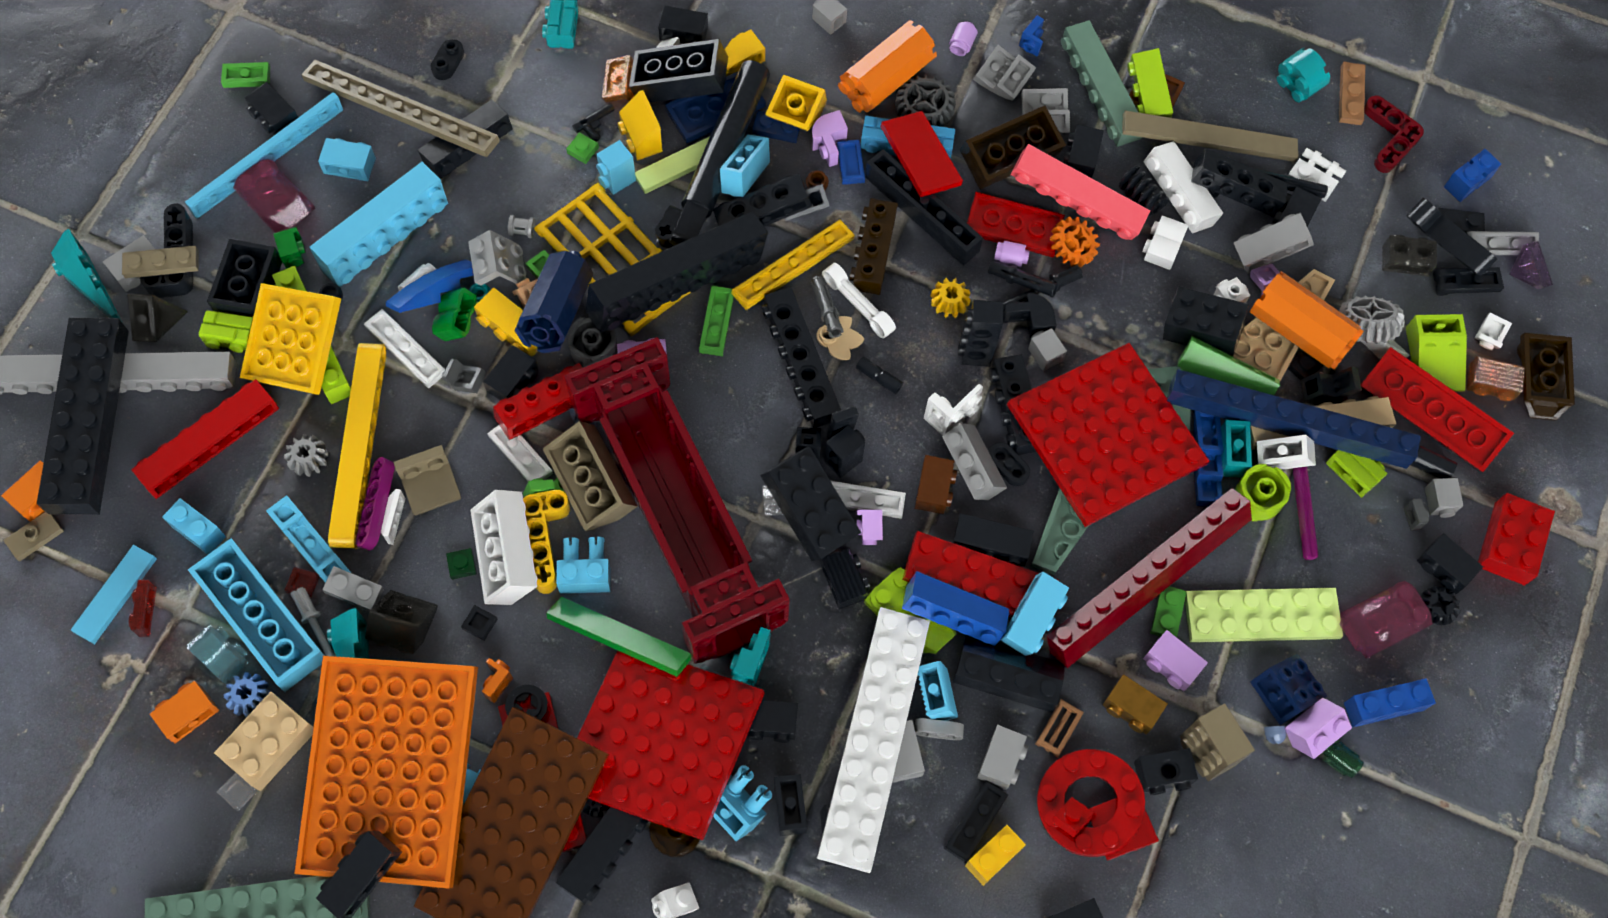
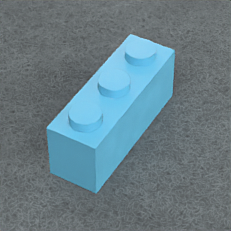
M747 134L720 168L722 193L734 197H744L770 163L769 138Z
M1045 572L1035 575L1007 625L1005 635L1000 641L1025 656L1037 653L1044 642L1041 639L1045 631H1049L1056 621V618L1053 616L1057 609H1061L1068 599L1066 593L1069 587Z

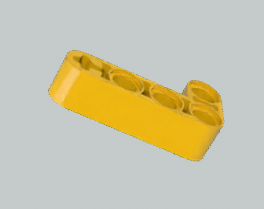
M561 490L530 494L523 498L526 506V521L530 530L529 539L531 549L533 550L534 569L537 574L536 589L542 594L552 593L557 587V575L548 522L563 519L570 512L568 497ZM557 501L564 502L559 508L552 507ZM531 506L539 507L534 513L527 512ZM535 529L543 530L538 536L531 535ZM538 553H547L544 559H535ZM541 570H545L548 577L545 583H542L543 576Z

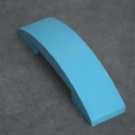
M287 495L266 510L325 583L333 566L351 573Z

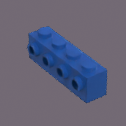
M916 571L906 585L902 609L993 646L1006 633L1009 608Z

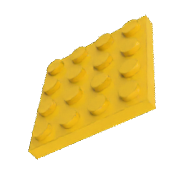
M261 283L240 378L252 381L256 379L261 383L320 395L341 298Z

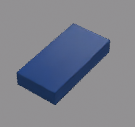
M860 140L837 141L842 185L865 183Z

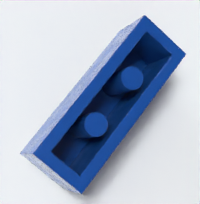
M1426 678L1354 695L1344 702V706L1352 728L1425 711L1436 702Z

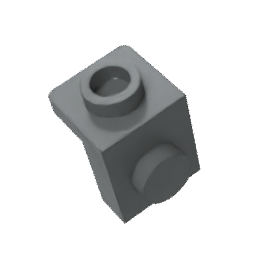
M451 358L442 379L455 391L477 394L487 373L482 368L464 366L457 359Z

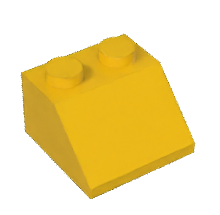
M783 75L765 115L808 131L816 120L820 118L827 103L825 89Z
M639 91L619 112L620 122H617L621 135H626L628 139L626 140L628 151L634 153L637 161L663 152L660 125L644 91Z

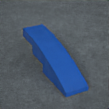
M466 259L445 265L420 277L387 300L386 307L401 313L440 303V293L459 289L460 279L474 276L472 262Z
M1194 411L1193 437L1209 460L1206 466L1194 471L1196 506L1209 507L1223 496L1221 455L1224 449L1220 417Z

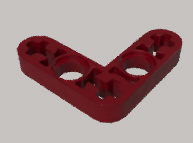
M1375 95L1371 96L1366 102L1364 113L1394 135L1374 161V166L1378 171L1389 173L1419 142L1424 134V129L1419 123L1390 102ZM1392 116L1397 118L1399 123H1391L1388 120V117ZM1411 131L1414 132L1415 134H1413L1408 140L1406 138L1408 133H1410ZM1396 143L1401 144L1404 147V151L1396 150L1393 145ZM1390 155L1392 157L1391 160L1384 163L1383 161Z

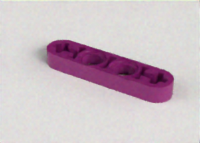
M384 457L378 458L372 467L356 536V545L368 551L374 549L380 537L395 469L394 463Z

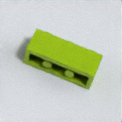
M1159 48L1132 54L1131 61L1128 63V72L1130 76L1134 77L1135 81L1132 84L1134 97L1139 99L1140 105H1137L1138 113L1172 118L1173 108Z

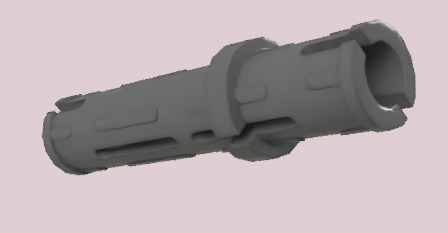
M816 276L812 278L813 281H810V284L821 310V320L826 324L830 337H839L844 332L839 321V311L833 304L825 278Z

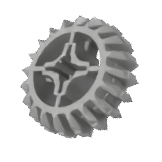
M1365 295L1363 298L1356 296L1354 299H1347V302L1342 303L1339 312L1357 323L1364 330L1357 340L1358 342L1366 341V343L1374 342L1378 344V342L1387 343L1388 340H1395V337L1400 336L1405 323L1404 310L1399 308L1398 304H1393L1391 300L1386 301L1384 298H1376L1375 296L1367 297Z

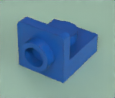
M1038 15L1022 32L1019 46L1026 52L1032 53L1035 56H1038L1041 51L1043 41L1040 37L1044 32L1042 29L1044 19Z

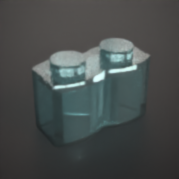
M208 624L186 647L226 685L249 663L244 657L247 652L237 642L232 646L227 641L230 636L219 625L214 629Z

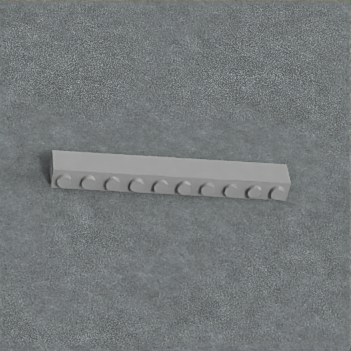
M231 352L125 353L119 393H124L127 390H137L140 392L163 390L174 392L176 389L224 391L226 388H234L237 361ZM62 355L0 356V395L8 392L19 395L27 394V392H38L41 394L56 392Z

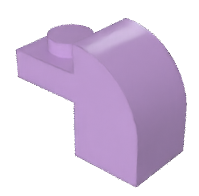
M840 110L821 116L816 120L812 128V150L819 149L822 159H826L829 167L838 164L839 152L835 145L837 141H847L848 128Z

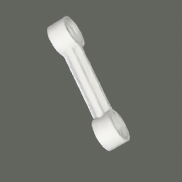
M833 263L822 271V276L825 278L826 283L832 289H838L869 321L873 331L880 338L884 339L896 329L891 317L884 311L879 312L848 280L845 271L840 265Z

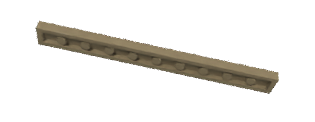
M314 60L301 74L305 82L331 93L334 92L336 95L484 157H488L500 142L497 134L320 61Z

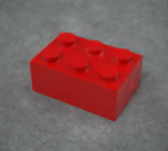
M1504 494L1495 502L1478 560L1483 566L1482 569L1524 586L1535 579L1539 573L1555 511L1515 495Z

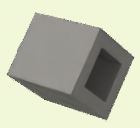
M816 0L813 4L812 19L830 35L846 23L847 8L839 1Z
M1052 328L1045 332L1042 330L1035 333L1031 337L1028 350L1042 371L1063 362L1067 350Z
M1458 478L1433 479L1425 487L1430 515H1440L1441 518H1448L1454 516L1463 507Z

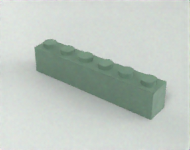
M1090 20L1066 27L1063 38H1061L1062 48L1068 52L1072 67L1076 68L1079 73L1080 82L1086 87L1091 103L1095 104L1099 119L1105 123L1109 138L1114 141L1116 147L1140 140L1142 137L1122 134V115L1125 110L1138 111Z

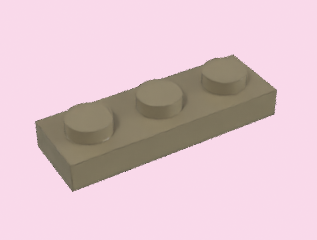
M196 245L122 253V275L125 278L199 271V250Z

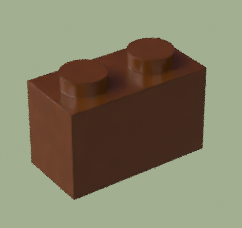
M925 455L914 509L944 515L946 506L951 507L953 492H949L950 484L955 485L957 470L953 469L954 460Z

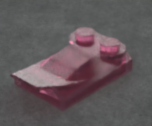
M269 159L261 160L236 179L233 186L235 192L274 233L293 228L315 209V206L282 173L276 163Z
M1406 581L1399 582L1393 587L1341 612V621L1339 623L1354 649L1362 652L1366 659L1433 624L1430 610L1414 586Z

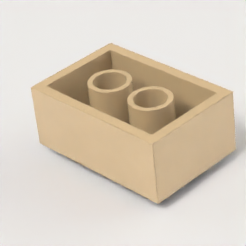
M270 691L214 754L252 787L262 791L313 735L314 727L281 698Z

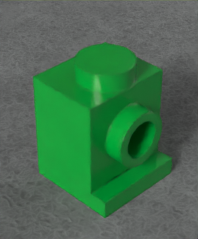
M297 227L274 233L279 256L286 269L292 266H301L304 263L302 254L306 253Z

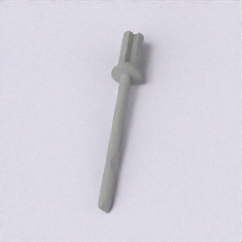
M301 587L291 592V596L302 616V624L310 623L325 655L335 656L317 621L321 613L316 611L306 589Z

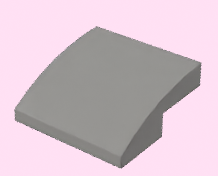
M997 45L973 80L989 91L1013 101L1036 67L1021 55L1015 58L1001 46Z
M1068 88L1022 90L1023 115L1045 105L1059 132L1070 133Z

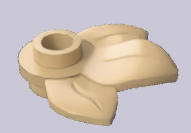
M840 316L839 321L844 330L841 333L842 335L826 339L824 336L829 334L826 325H823L817 331V341L821 346L827 347L829 353L834 358L850 360V350L859 347L864 342V337L850 329L852 317Z

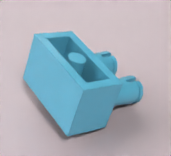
M572 537V545L569 538L563 539V560H557V587L560 594L611 592V568L609 560L604 559L605 539L603 537H597V545L595 537L588 539L589 559L579 560V539Z
M745 765L740 766L733 776L730 775L713 816L736 842L751 832L767 813L762 807L772 798L770 790L764 795V792L768 789L764 785H759L751 796L746 792L744 787L753 779L754 773L750 771L746 775L750 768Z

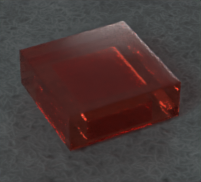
M294 567L284 590L286 593L291 594V592L303 587L311 599L320 576L317 573Z

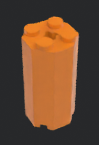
M909 20L840 76L841 82L838 83V87L852 101V106L857 112L865 111L868 113L937 57V53L932 51L935 43L923 26L917 25L914 27L911 25L914 22Z
M1282 271L1273 278L1262 292L1263 294L1260 299H1257L1250 310V313L1327 368L1331 367L1334 370L1364 332L1357 323Z

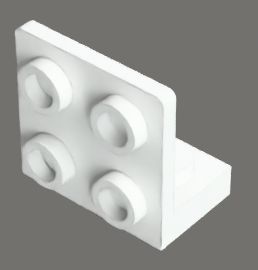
M978 384L954 408L951 407L950 402L945 397H940L936 393L932 394L928 398L923 419L941 435H944L958 424L963 423L962 420L966 416L970 418L979 409L978 403L982 399L981 392L983 386Z

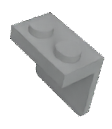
M488 230L468 241L475 283L483 285L498 276L515 284L526 279L527 272L523 262V250L519 244L492 230Z

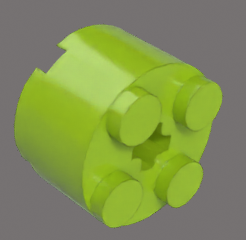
M1267 464L1255 465L1246 471L1236 485L1235 491L1251 502V521H1263L1275 517L1288 502L1291 483L1288 476L1281 469L1266 466Z

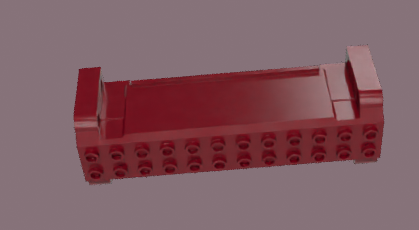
M653 338L565 375L570 401L579 421L586 423L601 422L612 451L693 617L682 622L684 642L689 653H691L694 663L699 664L707 660L720 658L750 644L753 634H758L760 627L769 629L772 632L784 625L789 617L790 599L779 578L758 587L748 564L752 562V559L668 390H666L670 386L668 359L659 338Z

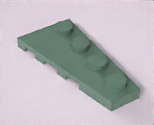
M1060 487L1031 567L1052 575L1056 574L1088 528V526L1084 527Z

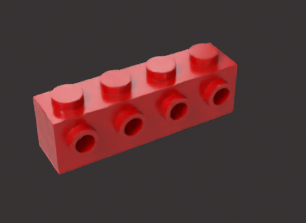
M580 363L574 366H567L560 373L552 377H546L540 383L530 388H524L518 394L502 399L493 406L494 417L509 440L573 408L564 376L582 369L583 367Z

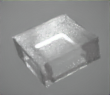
M237 773L217 791L237 811L257 792L254 787Z

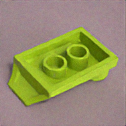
M901 567L886 577L864 600V603L877 616L880 607L929 620L902 609L908 582L902 580L905 569ZM929 620L930 623L923 653L936 654L957 633L954 629Z

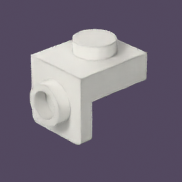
M1488 313L1474 339L1479 340V345L1491 351L1493 348L1499 349L1502 347V341L1512 323L1492 313Z
M690 882L664 890L651 899L653 913L657 918H676L694 912L699 908Z

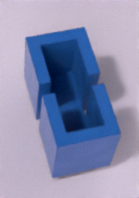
M1484 149L1456 170L1444 185V188L1461 202L1490 180L1501 166V163Z

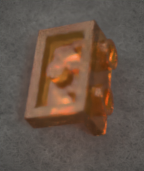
M630 55L606 61L602 99L606 103L626 99L629 102L634 97L629 88L634 60Z

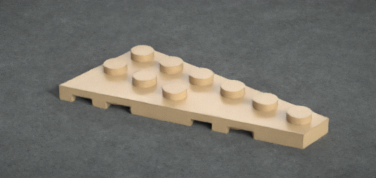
M1313 269L1298 283L1322 300H1325L1335 279ZM1256 317L1243 328L1234 357L1281 381L1299 347Z

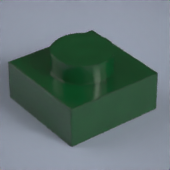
M471 548L446 553L449 574L452 580L477 574Z

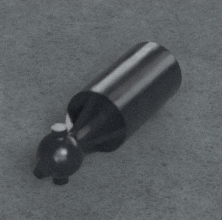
M1420 445L1418 456L1411 466L1439 479H1448L1454 474L1457 462Z

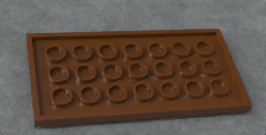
M512 707L462 808L453 888L423 886L414 907L435 918H530L609 754L516 707Z

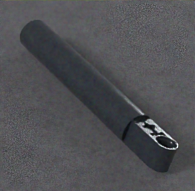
M752 60L744 61L741 64L681 202L683 210L669 240L670 244L676 246L698 236L705 218L711 216L721 193L720 168L743 141L769 80L770 72L763 64Z

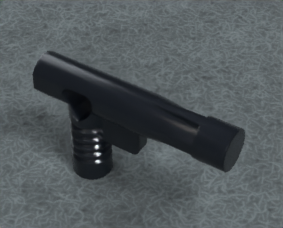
M609 103L572 125L576 133L584 130L592 140L597 142L601 137L595 130L601 126L599 120L615 111V109Z

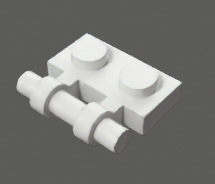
M1306 148L1302 156L1309 159L1308 163L1299 158L1288 176L1327 185V195L1321 199L1326 202L1339 183L1338 180L1332 177L1333 174L1342 179L1346 170L1339 167V163L1335 161L1332 163L1322 157V153L1317 150L1314 152ZM1315 164L1326 169L1327 172L1324 173L1321 170L1317 169L1316 167H1314Z

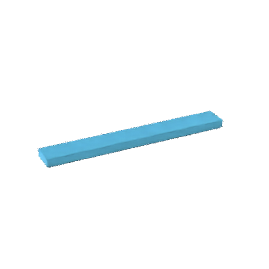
M332 92L186 200L185 203L196 219L201 217L342 112L343 107L339 97Z

